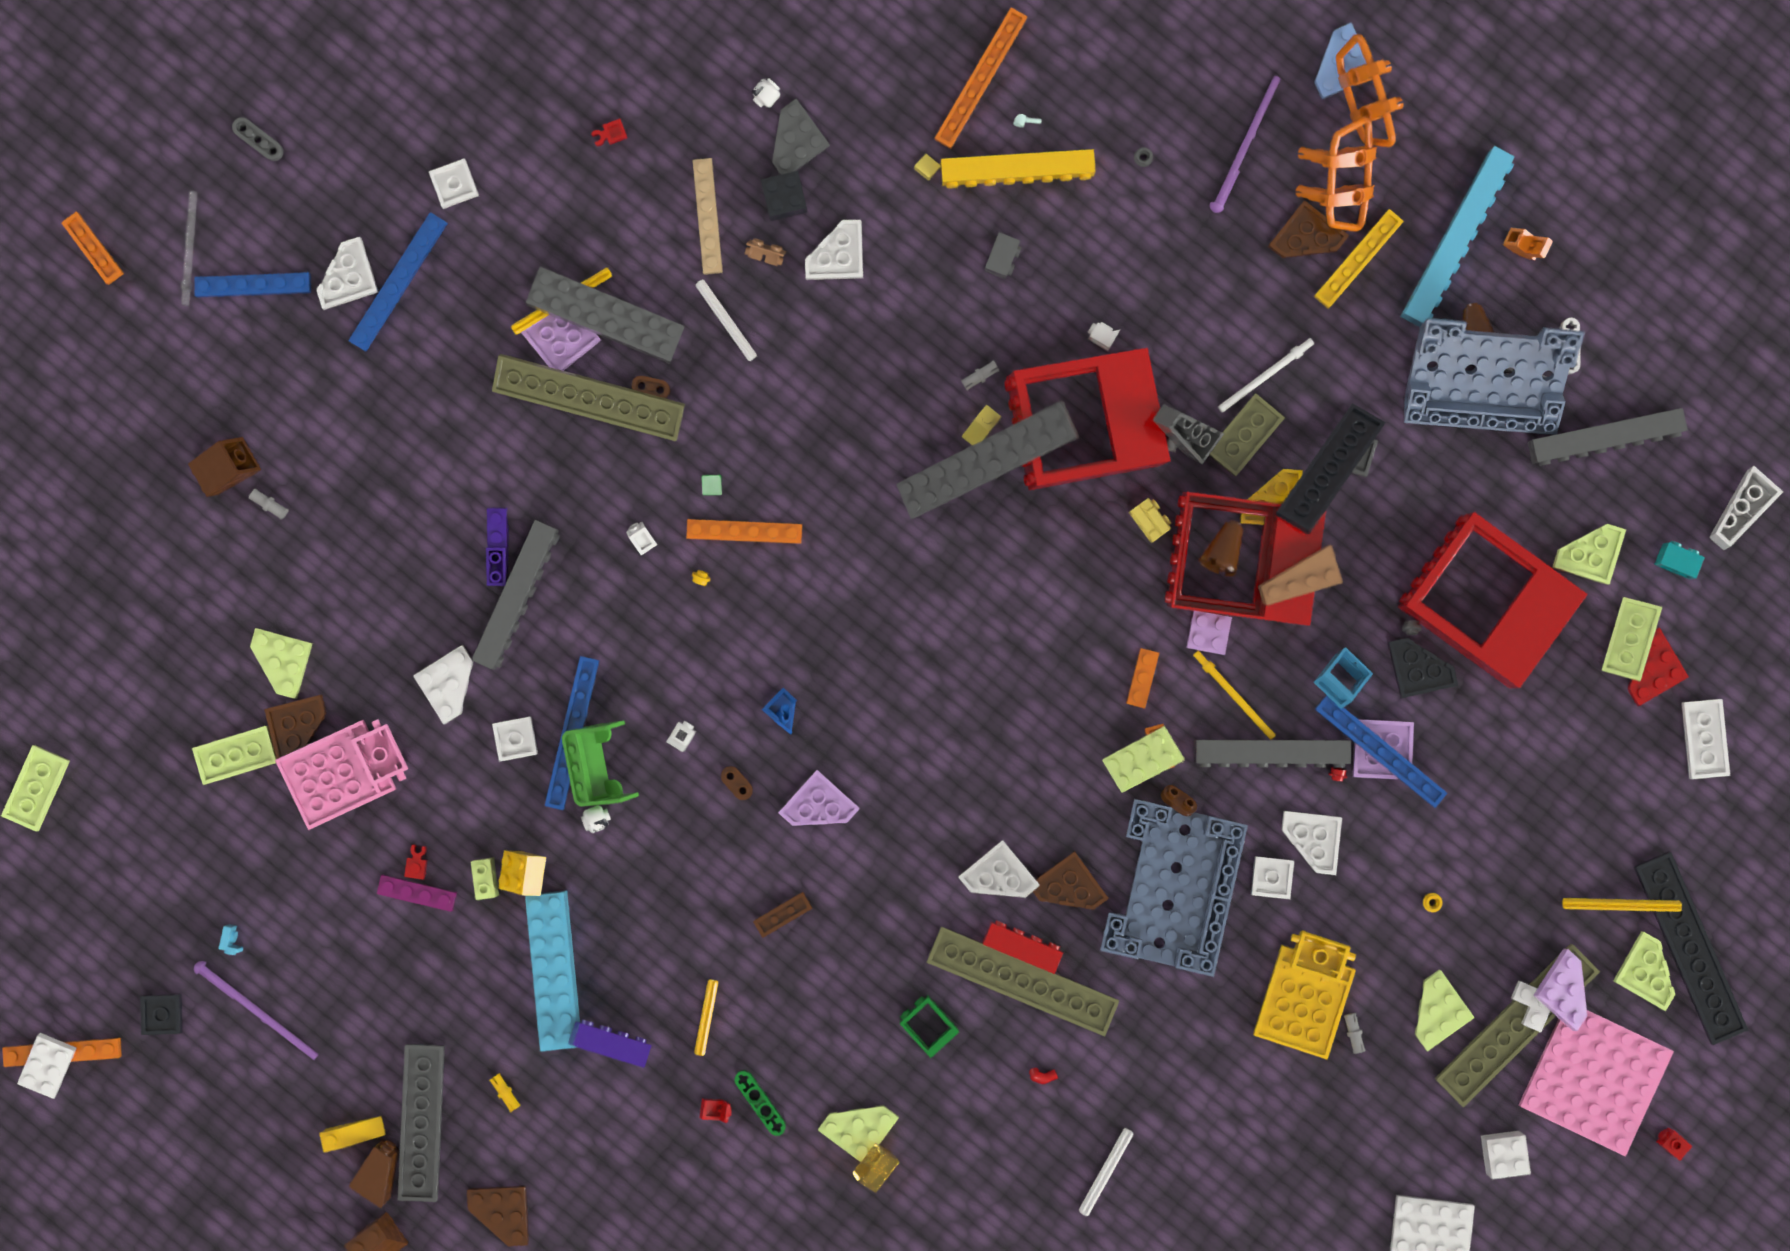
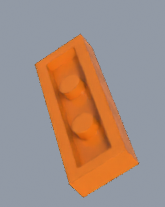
M1140 648L1126 704L1146 708L1159 657L1158 652Z

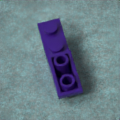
M488 507L487 586H505L507 583L509 559L507 508Z

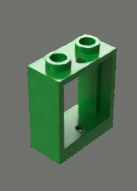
M927 995L925 998L921 996L914 1003L915 1007L911 1011L907 1009L901 1014L899 1024L926 1054L932 1058L959 1033V1029ZM927 1003L949 1026L930 1046L907 1023Z

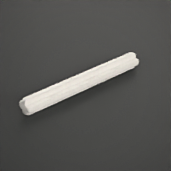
M704 280L697 282V289L747 360H753L757 356L755 351Z
M1123 1129L1079 1208L1081 1214L1085 1216L1090 1214L1133 1136L1131 1130Z

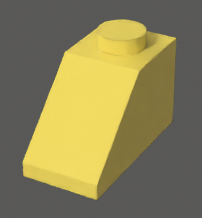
M986 405L962 435V438L972 446L983 441L1000 421L1001 416Z

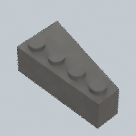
M1165 404L1153 419L1185 456L1200 464L1204 463L1224 435V433Z

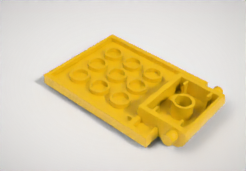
M1302 930L1299 935L1292 934L1291 941L1296 942L1295 948L1281 944L1253 1035L1328 1059L1356 972L1355 968L1345 964L1347 959L1354 961L1356 954L1350 952L1351 947Z

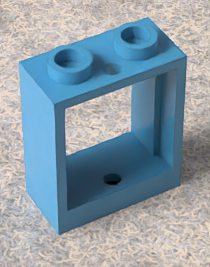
M1345 647L1334 655L1315 679L1314 683L1342 709L1353 701L1373 673ZM1337 663L1356 680V683L1350 690L1330 673Z

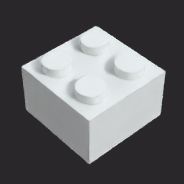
M1512 1131L1481 1136L1485 1170L1491 1179L1531 1174L1526 1137L1523 1133Z

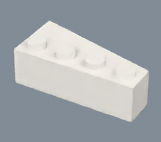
M1752 466L1743 476L1709 538L1723 550L1729 548L1783 491L1755 466Z

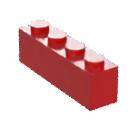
M1001 921L990 922L982 942L983 945L1055 974L1063 955V951L1059 950V945L1052 942L1049 945L1042 943V938L1032 935L1030 938L1024 935L1025 932L1014 927L1013 930L1006 928L1007 924Z

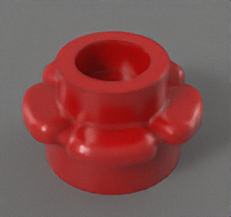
M1331 767V772L1328 773V775L1332 776L1331 779L1335 781H1343V778L1348 777L1346 776L1347 770L1339 767Z

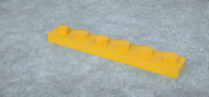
M1389 209L1314 297L1329 309L1404 221Z

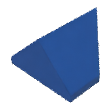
M782 688L762 710L792 735L797 700L787 690Z

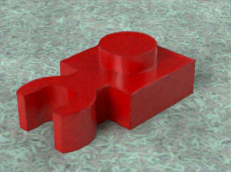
M621 119L602 125L604 131L595 130L591 133L593 137H601L599 141L595 142L596 146L603 145L606 140L611 145L628 138Z
M415 844L411 846L413 858H407L404 877L425 879L428 860L422 859V856L427 851L426 846H422L420 853L416 851Z

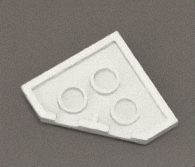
M842 220L812 254L805 259L806 280L863 278L861 220Z
M361 237L341 242L338 248L339 251L325 273V278L316 290L322 309L325 310L378 293Z
M461 645L414 675L415 680L443 724H447L462 714L464 697L467 692L470 671L474 662L464 645Z
M1283 811L1281 830L1316 873L1336 875L1342 817Z
M1003 840L959 876V879L971 893L1026 898L1040 886Z

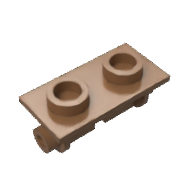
M759 239L749 240L746 244L750 246L745 251L749 258L761 261L762 256L766 255L765 263L775 266L782 265L784 258H781V256L783 257L786 254L782 247L774 244L771 246L766 245L764 241Z

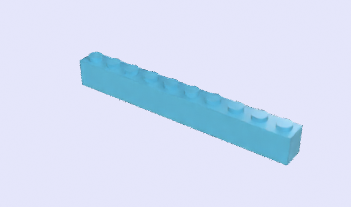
M1496 146L1489 150L1400 317L1419 327L1427 318L1432 319L1434 314L1431 312L1434 307L1437 308L1440 304L1442 291H1446L1451 284L1449 278L1452 273L1455 274L1459 269L1460 264L1458 262L1461 257L1464 258L1467 254L1469 241H1473L1476 237L1478 224L1484 222L1487 216L1485 213L1486 209L1491 207L1496 200L1494 194L1497 190H1501L1505 183V180H1503L1505 174H1509L1514 166L1512 163L1513 155Z

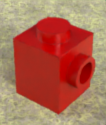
M1669 1127L1659 1134V1139L1656 1141L1679 1161L1693 1147Z

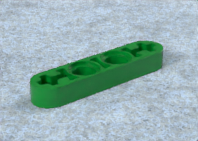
M740 1070L735 1076L736 1086L768 1131L774 1136L782 1135L786 1128L784 1119L753 1075L747 1070ZM741 1074L742 1076H748L747 1083L749 1085L751 1083L754 1084L747 1091L744 1090L747 1088V1085L744 1082H739ZM758 1090L760 1098L757 1100L751 1099L749 1096L750 1091ZM764 1105L771 1108V1114L768 1116L761 1114L760 1109ZM774 1114L777 1116L774 1117V1121L777 1124H782L780 1127V1131L778 1129L773 1130L774 1123L772 1122V1120H770L769 1123L766 1121L771 1119Z

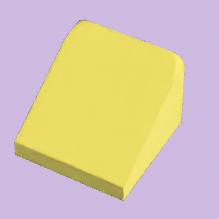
M925 154L916 163L914 169L929 181L941 165Z

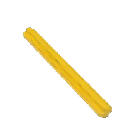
M604 268L581 284L594 288L611 278L612 274L608 268ZM536 310L511 325V329L515 334H519L549 314Z
M1563 898L1562 907L1564 909L1680 912L1682 910V903L1673 900Z

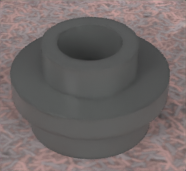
M1139 148L1134 154V161L1140 167H1147L1153 160V154L1148 148ZM1145 155L1147 159L1142 161L1140 156Z
M1406 621L1402 627V631L1406 632L1407 635H1417L1422 630L1419 621Z

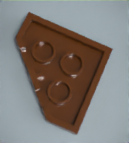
M1304 200L1268 247L1282 258L1337 252L1349 235L1341 229L1329 227L1327 218Z
M322 695L264 709L276 759L309 744L327 714Z
M1075 851L1035 879L1040 886L1033 893L1042 902L1094 910L1109 899Z
M526 1185L471 1188L467 1190L468 1210L508 1247L527 1246L529 1244Z

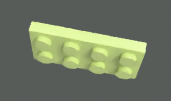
M1623 597L1602 667L1603 672L1641 681L1662 607Z
M268 726L192 748L203 785L275 764V760H277Z
M1163 726L1105 757L1102 761L1123 793L1182 762L1184 758L1167 729Z
M32 745L1 816L31 830L39 831L70 760Z

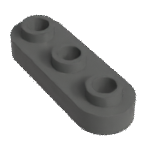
M238 118L233 122V132L270 161L281 159L283 148L277 141L246 118ZM246 126V131L242 132V127ZM257 138H262L260 143H256ZM277 149L276 154L272 155L271 151Z

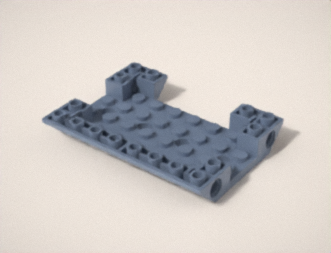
M1427 318L1419 329L1405 391L1404 423L1557 435L1566 402L1563 396L1565 383L1570 367L1575 368L1584 331L1544 328L1537 336L1465 331L1467 324L1465 321ZM1429 362H1437V365L1435 367H1427V364ZM1468 365H1475L1472 371L1465 370ZM1514 368L1512 373H1504L1505 369ZM1545 371H1552L1549 377L1542 376Z
M1134 799L1126 837L1142 841L1126 914L1108 913L1100 951L1135 959L1150 960L1171 965L1178 969L1214 977L1248 825L1195 812L1191 816L1186 817L1169 806ZM1184 824L1190 828L1187 835H1181L1179 832V828ZM1174 862L1181 864V870L1178 873L1171 871V865ZM1165 900L1172 901L1173 906L1170 910L1163 909L1162 904ZM1158 937L1164 939V945L1161 948L1154 946V940Z

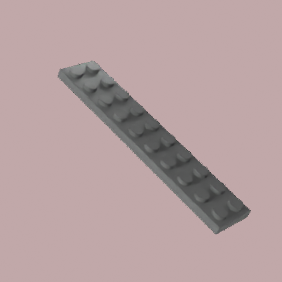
M1060 401L896 485L910 518L914 519L1078 438V435L1064 402Z

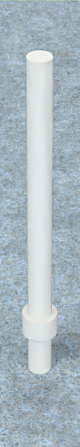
M1309 338L1300 346L1292 348L1288 355L1218 406L1219 410L1224 412L1292 360L1301 357L1304 351L1314 345L1313 340Z

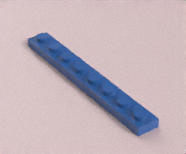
M429 213L348 341L364 351L368 350L447 226V222L433 213Z
M580 656L545 801V806L560 810L565 809L570 788V778L562 736L566 731L584 727L600 660Z
M1327 695L1316 706L1314 710L1433 808H1436L1446 796V791L1344 707L1342 709L1338 707Z

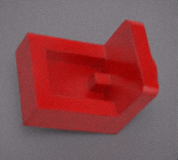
M702 1099L699 1118L702 1120H720L723 1123H728L732 1112L730 1103L722 1099Z

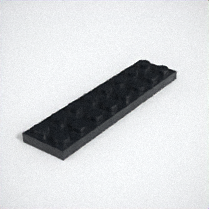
M1352 403L1276 512V516L1310 535L1386 422Z

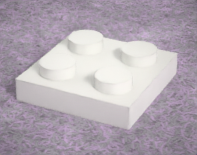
M465 158L429 171L443 209L479 196Z
M531 717L492 724L499 762L538 754Z
M1255 856L1251 895L1290 899L1294 861Z

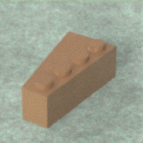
M1332 545L1322 547L1285 571L1260 584L1258 588L1263 605H1270L1342 583Z

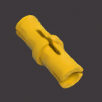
M500 1073L489 1080L498 1092L497 1096L499 1099L502 1098L510 1112L521 1106L511 1092L512 1088L507 1086Z

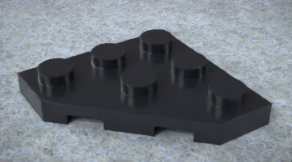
M1404 638L1387 642L1400 698L1458 686L1454 666L1441 660L1438 656L1414 643V641Z

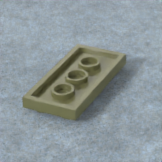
M1255 393L1222 432L1224 435L1209 456L1236 477L1285 417Z

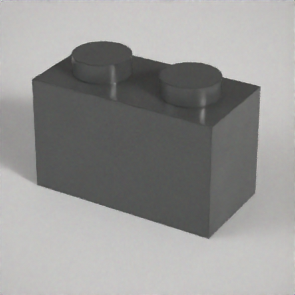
M999 232L986 264L985 272L1005 280L1007 275L1011 276L1015 267L1012 264L1014 257H1019L1022 249L1019 246L1020 240Z

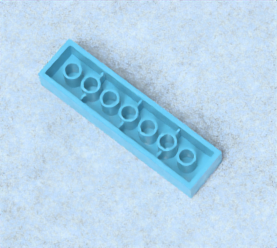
M567 890L541 893L540 896L527 895L525 900L540 1051L577 1048L568 1044L575 1021L580 1022Z

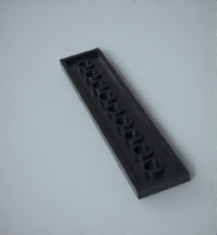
M1666 852L1634 866L1648 900H1673L1682 903V910L1680 912L1653 911L1710 1044H1718L1748 1031V1027L1672 853Z

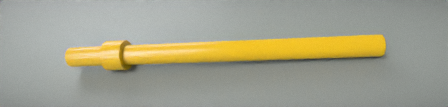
M1199 650L1196 651L1193 656L1202 665V669L1206 673H1210L1263 733L1272 740L1276 734L1214 668L1215 665L1212 661H1208Z

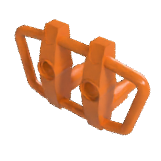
M1355 34L1336 54L1338 80L1346 96L1351 112V121L1353 122L1363 116L1370 118L1371 122L1384 118L1388 139L1372 138L1373 146L1392 147L1396 141V135L1390 113L1402 109L1403 103L1397 104L1402 101L1400 97L1387 99L1380 78L1381 74L1391 72L1392 66L1386 67V65L1391 63L1388 60L1384 61V59L1374 62L1365 38L1360 34ZM1358 43L1366 64L1351 68L1346 72L1343 58ZM1373 80L1379 101L1357 109L1350 86H1356ZM1362 125L1356 131L1363 144H1365V133Z
M1366 116L1360 117L1333 134L1329 151L1300 147L1298 153L1304 154H1298V158L1311 160V162L1320 163L1323 167L1328 168L1327 189L1299 185L1296 191L1302 193L1297 192L1296 196L1320 202V205L1326 206L1327 224L1331 228L1358 232L1365 225L1368 203L1374 197L1373 189L1375 185H1371L1373 161L1377 159V147L1373 146L1372 122L1370 118ZM1364 125L1365 146L1345 147L1338 150L1341 137ZM1365 165L1363 184L1344 185L1335 189L1336 168L1362 167ZM1360 205L1358 222L1356 224L1335 221L1334 207Z

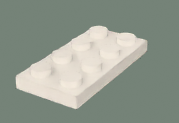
M1723 700L1682 702L1689 779L1730 776Z

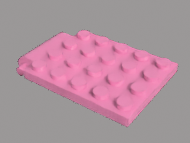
M379 719L371 722L374 730L369 732L365 721L362 720L275 760L308 830L396 790V786L391 778L392 776L397 775L399 782L406 779L403 771L407 770L408 766L388 724L382 726Z

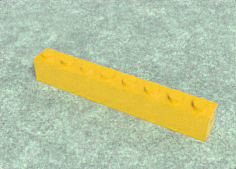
M1094 149L941 159L942 186H946V188H956L958 185L975 187L981 183H984L985 186H993L997 182L1011 185L1015 184V181H1022L1028 184L1033 183L1034 180H1042V182H1052L1053 179L1070 181L1072 178L1078 177L1080 180H1088L1095 175Z

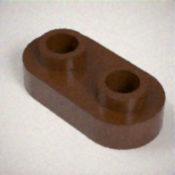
M637 376L632 381L633 390L662 398H667L670 394V387L663 380ZM644 383L645 388L639 389V384ZM659 387L664 388V392L661 394L657 392Z
M733 766L723 769L721 780L739 800L750 798L753 793V787L743 774ZM729 772L734 774V778L732 780H729L727 778V774ZM741 787L746 788L747 791L745 794L740 793L739 790Z
M1168 785L1161 791L1163 802L1181 815L1189 817L1197 810L1196 801L1177 787Z

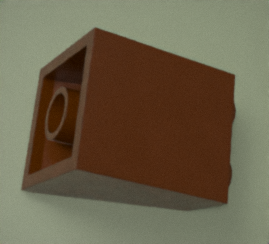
M243 437L218 441L188 463L192 474L197 479L206 497L219 495L261 471Z
M384 1139L378 1143L348 1186L379 1208H382L392 1197L399 1149L396 1148V1145Z
M385 1212L357 1232L344 1247L347 1251H399L408 1244V1241L390 1215Z

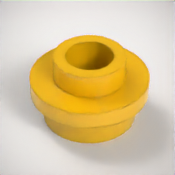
M697 570V572L692 573V581L694 583L706 586L707 582H710L711 578L707 572Z
M1429 893L1423 898V906L1429 912H1437L1442 907V898L1436 893ZM1431 899L1435 900V904L1433 906H1430L1429 901Z

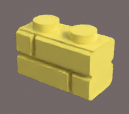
M1147 498L1128 513L1152 543L1171 529L1169 526L1171 522L1165 514L1163 516L1158 511L1160 507L1154 499L1150 500Z

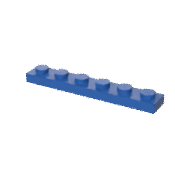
M285 273L194 277L195 296L220 297L311 293V274Z

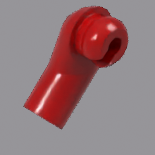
M1032 1068L1029 1071L1030 1079L1039 1084H1046L1058 1078L1055 1069L1045 1074L1039 1072L1038 1068Z

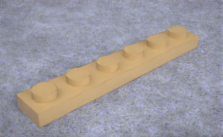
M712 158L693 160L703 274L723 273Z

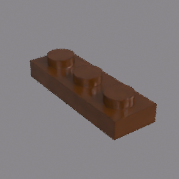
M801 892L755 919L753 923L762 938L808 912L812 909V906L804 892Z

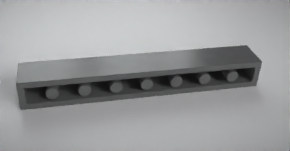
M1683 408L1534 439L1528 441L1532 464L1539 463V466L1551 464L1550 460L1557 459L1558 462L1570 460L1569 456L1573 455L1581 458L1588 456V452L1595 451V454L1607 452L1606 448L1613 447L1614 450L1626 448L1625 444L1632 443V446L1644 444V440L1651 439V443L1661 441L1663 436L1667 435L1670 436V439L1682 436L1681 432L1688 429Z
M537 520L534 521L472 661L492 670L501 667L504 661L502 655L505 650L509 649L512 643L510 639L512 633H516L519 628L520 622L518 620L521 615L525 614L528 608L526 604L528 598H532L536 590V587H534L535 582L540 580L544 570L542 567L551 557L552 552H550L552 545H556L558 542L559 530Z
M1194 740V763H1199V767H1211V763H1218V767H1230V763H1236L1237 767H1249V764H1257V767H1268V764H1276V767H1288V764H1295V767H1307V764H1314V767H1326V764H1334V767H1345V764H1351V741Z

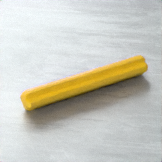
M709 979L707 983L694 1051L699 1056H704L717 993L718 981Z

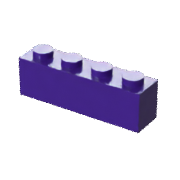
M583 1019L581 1023L575 1021L568 1042L569 1045L645 1068L652 1046L646 1043L647 1039L638 1036L635 1039L628 1038V1033L618 1031L615 1034L611 1032L612 1028L600 1025V1028L593 1027V1022Z

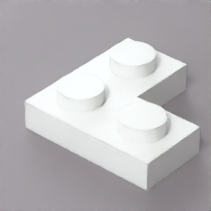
M1518 980L1511 998L1528 1006L1521 1024L1542 1032L1550 1010L1534 996L1537 988Z

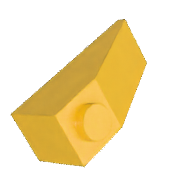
M382 1116L327 1128L319 1134L323 1151L328 1152L384 1136L386 1132Z

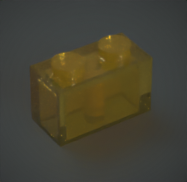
M875 1143L852 1174L860 1184L876 1193L899 1164V1161L892 1152Z

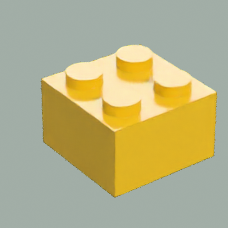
M504 850L498 889L520 895L540 896L546 857L523 851Z

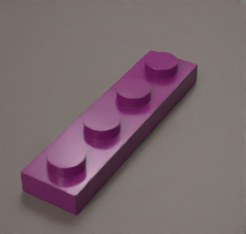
M381 875L377 890L379 895L450 912L453 911L457 892L387 875Z

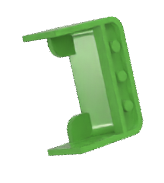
M624 721L600 723L564 732L562 743L573 799L578 806L621 803L639 796L638 792L623 794L622 786L617 780H608L601 743L609 741L611 738V728L624 725Z

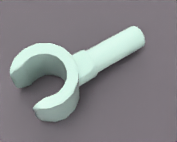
M1019 114L1015 117L1014 125L1024 127L1025 122L1041 124V119L1029 118Z

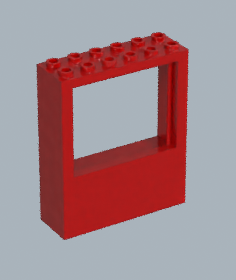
M1148 348L1017 370L1006 377L1004 384L1006 392H1009L1010 396L1008 405L1010 411H1013L1012 425L1032 416L1026 384L1096 372L1113 459L1044 472L1041 457H1038L1021 466L1025 470L1023 479L1025 486H1028V490L1158 467L1171 461L1165 433L1153 421L1157 412L1160 411Z
M1183 492L1182 496L1178 498V507H1181L1180 515H1176L1175 526H1178L1177 534L1173 535L1172 545H1175V552L1171 553L1170 564L1173 566L1172 572L1168 573L1167 583L1170 584L1169 591L1165 593L1167 606L1310 626L1315 591L1270 605H1263L1258 586L1321 549L1326 511L1310 535L1276 516V512L1282 504ZM1193 507L1264 516L1252 604L1181 595Z
M1466 513L1456 520L1455 529L1453 531L1450 530L1446 534L1442 547L1438 546L1432 554L1434 558L1431 562H1426L1422 567L1421 571L1423 573L1420 577H1416L1411 582L1410 586L1412 588L1408 593L1405 592L1401 596L1398 608L1414 620L1419 621L1421 625L1508 688H1520L1588 594L1477 513ZM1473 530L1533 573L1482 645L1422 603L1425 596Z

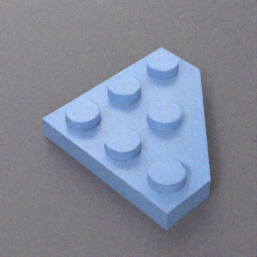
M1352 23L1334 30L1314 82L1322 99L1343 90L1338 80L1336 54L1356 34ZM1358 43L1343 58L1346 72L1351 68L1366 64Z

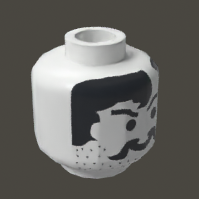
M769 78L768 80L761 79L752 90V94L755 96L753 101L760 107L763 105L771 107L780 97V88Z
M600 805L585 810L581 817L586 831L589 830L591 833L606 829L608 827V820H611L608 810H603Z

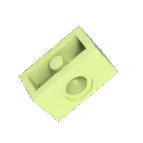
M494 857L471 861L476 900L499 896Z

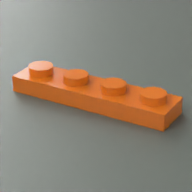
M76 211L61 222L106 284H111L124 274L80 213Z

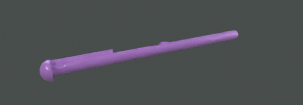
M1278 76L1273 77L1215 202H1210V209L1214 213H1219L1224 209L1223 206L1240 172L1238 169L1252 139L1256 136V130L1280 82Z
M199 961L194 965V972L196 974L200 973L313 1060L317 1058L319 1054L209 970L205 966L207 962Z

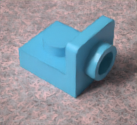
M228 924L223 927L219 949L225 950V954L236 955V953L243 951L242 946L233 945L238 936L236 925Z

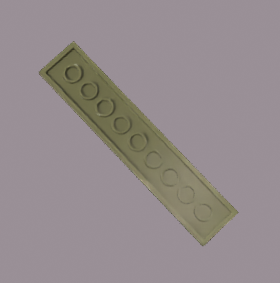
M504 354L498 355L492 392L673 441L678 439L685 408L684 403Z
M942 926L927 959V963L1102 1036L1106 1035L1119 1004V1000L1011 957Z
M1570 943L1565 949H1569L1581 960L1585 987L1600 971ZM1558 956L1529 984L1530 986L1538 989ZM1513 1000L1434 1078L1463 1108L1539 1033V1031L1521 1024L1528 1008L1527 1005ZM1551 1011L1547 1017L1544 1027L1556 1016Z

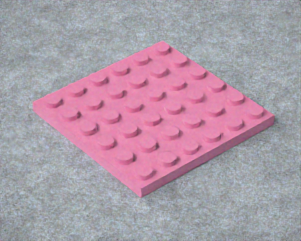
M1588 1010L1587 1017L1578 1031H1572L1558 1018L1520 1100L1519 1106L1626 1156L1674 1051Z

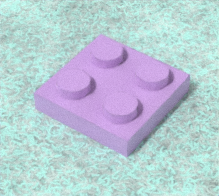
M1193 610L1186 648L1225 655L1232 617Z

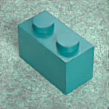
M1678 542L1663 543L1654 565L1687 579H1696L1705 557L1699 555L1700 552L1697 550L1682 548V544Z

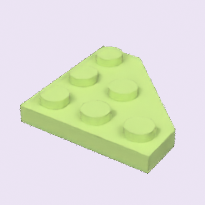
M1605 524L1557 550L1552 568L1609 585L1626 529Z
M255 628L250 647L276 694L297 699L313 643Z
M1641 931L1613 981L1666 1011L1675 996V991L1669 978L1670 973L1667 962L1664 960L1661 941Z
M1441 970L1436 971L1423 980V993L1419 1005V1017L1415 1036L1426 1051H1429L1474 1019L1472 1013Z
M884 1105L838 1113L833 1112L828 1114L818 1128V1131L862 1164H865L899 1116Z

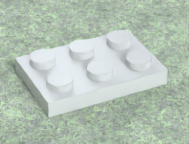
M39 1033L17 1084L54 1099L77 1048Z

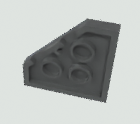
M797 99L782 108L780 112L772 164L780 175L796 171L830 147L828 141Z

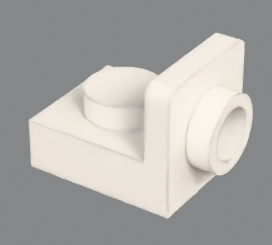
M643 522L631 525L626 532L640 555H643L657 545Z

